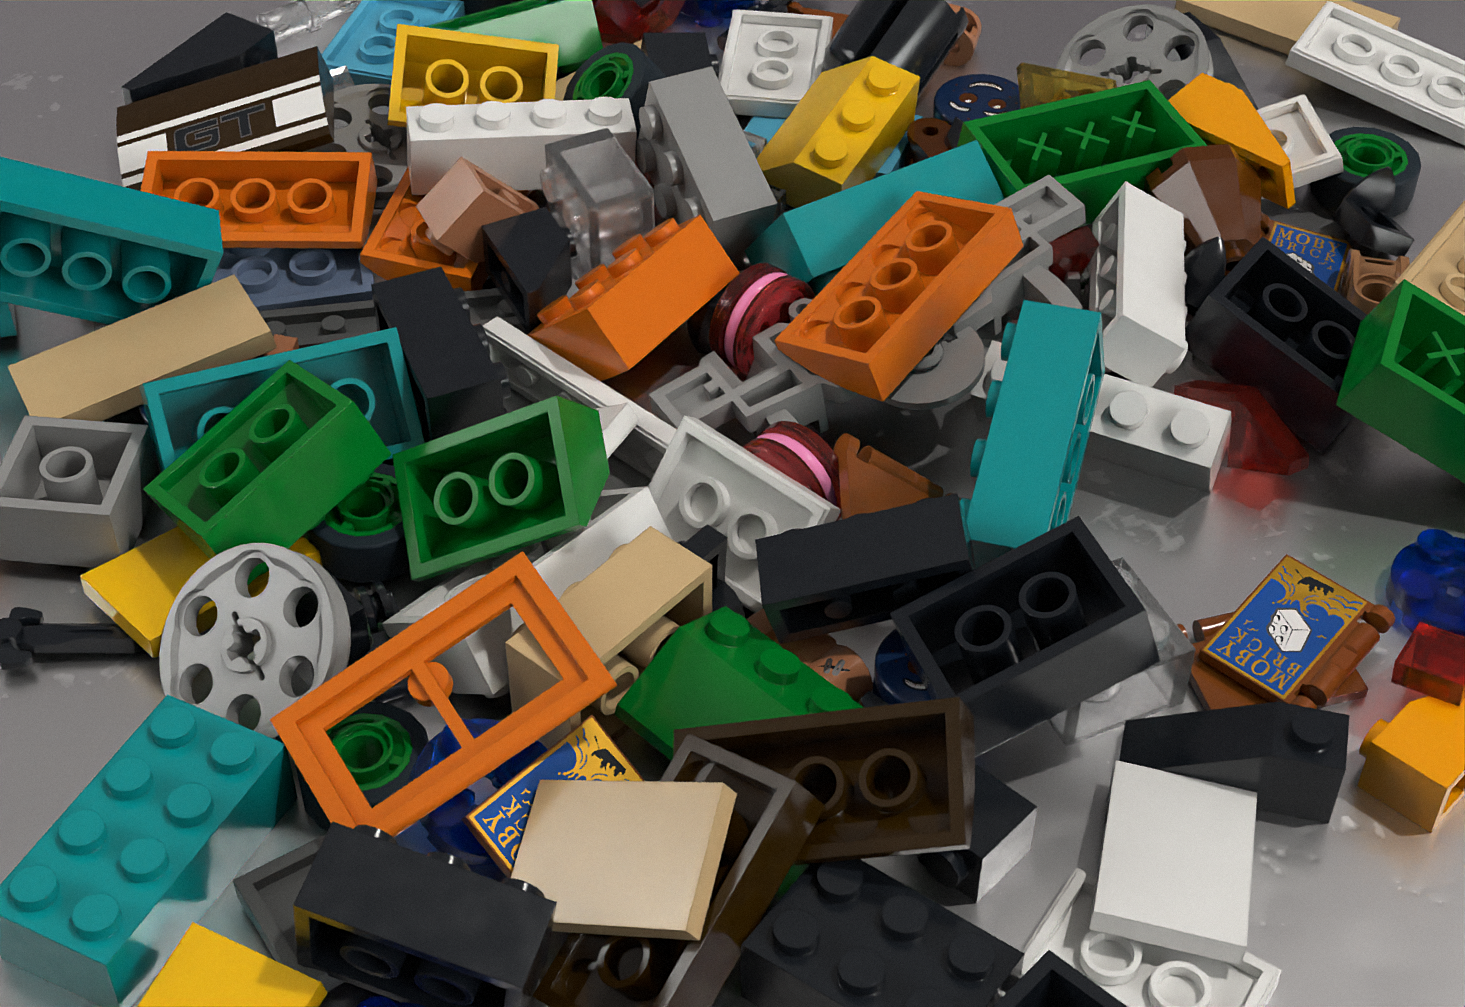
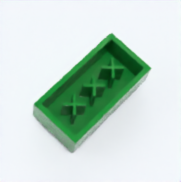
M1150 80L963 122L957 145L959 147L975 140L978 141L1004 198L1011 196L1047 175H1051L1085 205L1086 223L1079 227L1093 224V221L1125 181L1143 191L1145 178L1157 168H1159L1161 174L1173 165L1170 157L1180 149L1208 146Z
M1404 279L1360 322L1336 406L1403 445L1409 451L1418 454L1456 477L1464 484L1465 316Z

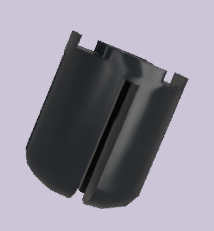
M859 0L825 48L823 59L824 71L874 56L920 76L918 100L965 32L968 25L965 10L961 7L956 14L944 0Z

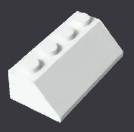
M648 486L602 490L587 527L465 566L383 622L382 625L387 635L393 638L522 551L558 600L571 584L585 579L605 563L616 548L622 544L630 543L648 527L651 526L670 539L672 538ZM512 606L430 662H438L447 669L453 679L452 692L454 694H484L486 698L502 696L510 692L505 642L511 638L515 630L524 621Z

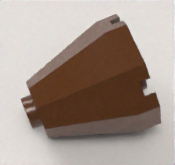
M1229 144L1185 147L1170 157L1173 165L1161 174L1159 168H1157L1145 178L1143 191L1183 214L1184 240L1186 241L1184 256L1196 246L1217 236L1223 239L1226 251V277L1260 240L1261 179L1255 168L1247 160L1245 162L1241 160L1238 152Z

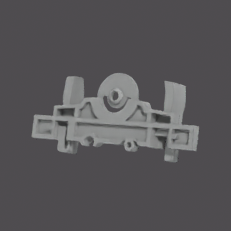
M1051 175L1043 177L994 204L1012 208L1024 247L947 331V333L955 336L957 339L950 343L940 339L928 352L931 355L923 358L884 402L903 409L927 410L946 406L964 397L977 385L985 369V350L976 330L983 326L993 336L997 335L1002 331L1001 317L1013 308L1020 312L1023 300L1083 309L1071 290L1058 277L1049 272L1048 267L1053 264V249L1049 243L1086 223L1085 205ZM798 299L790 305V323L812 299ZM777 323L752 337L754 360L746 381L742 382L716 352L713 351L700 360L698 367L648 395L653 412L659 419L675 429H678L684 415L697 418L713 429L736 417L747 431L753 433L756 438L766 433H778L791 438L798 437L811 448L819 462L837 477L839 474L833 450L815 439L803 426L811 424L819 433L829 430L824 399L843 404L860 396V394L829 382L779 351L774 340L790 323ZM777 462L780 469L785 474L786 469L784 465L780 462Z

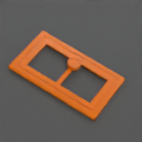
M522 551L272 717L270 721L330 823L333 821L352 829L357 825H368L383 830L394 838L618 685ZM513 606L563 680L474 739L448 699L453 690V679L450 673L442 664L430 661ZM409 676L407 685L412 697L422 706H436L462 748L372 808L326 731Z

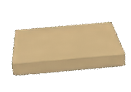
M540 780L511 878L523 880L534 885L543 892L545 898L557 902L552 931L700 941L737 793L725 783Z

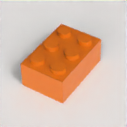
M701 215L679 225L672 217L652 229L644 238L641 234H637L617 247L612 252L616 260L607 268L604 264H601L578 279L575 285L579 291L570 298L567 295H563L544 307L537 314L542 323L532 330L528 336L594 378L603 381L634 367L740 273Z

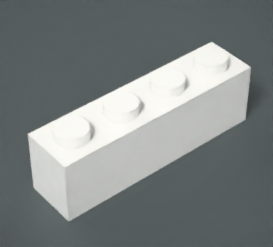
M598 97L593 100L567 101L543 99L538 102L515 103L487 101L482 104L462 105L431 103L425 106L406 107L407 161L412 195H426L461 156L516 191L627 186L634 184L637 130L629 98Z
M1125 181L1092 224L1089 311L1101 312L1105 367L1132 382L1152 388L1165 372L1171 374L1180 366L1188 349V342L1185 341L1187 307L1185 306L1184 285L1187 274L1184 272V251L1186 249L1184 221L1181 212Z
M994 340L991 341L985 357L983 375L971 392L977 420L991 425L992 419H988L985 416L989 387L993 379L1003 380L1007 361L1001 360L1002 343ZM1104 374L1085 454L1211 493L1231 439V411Z

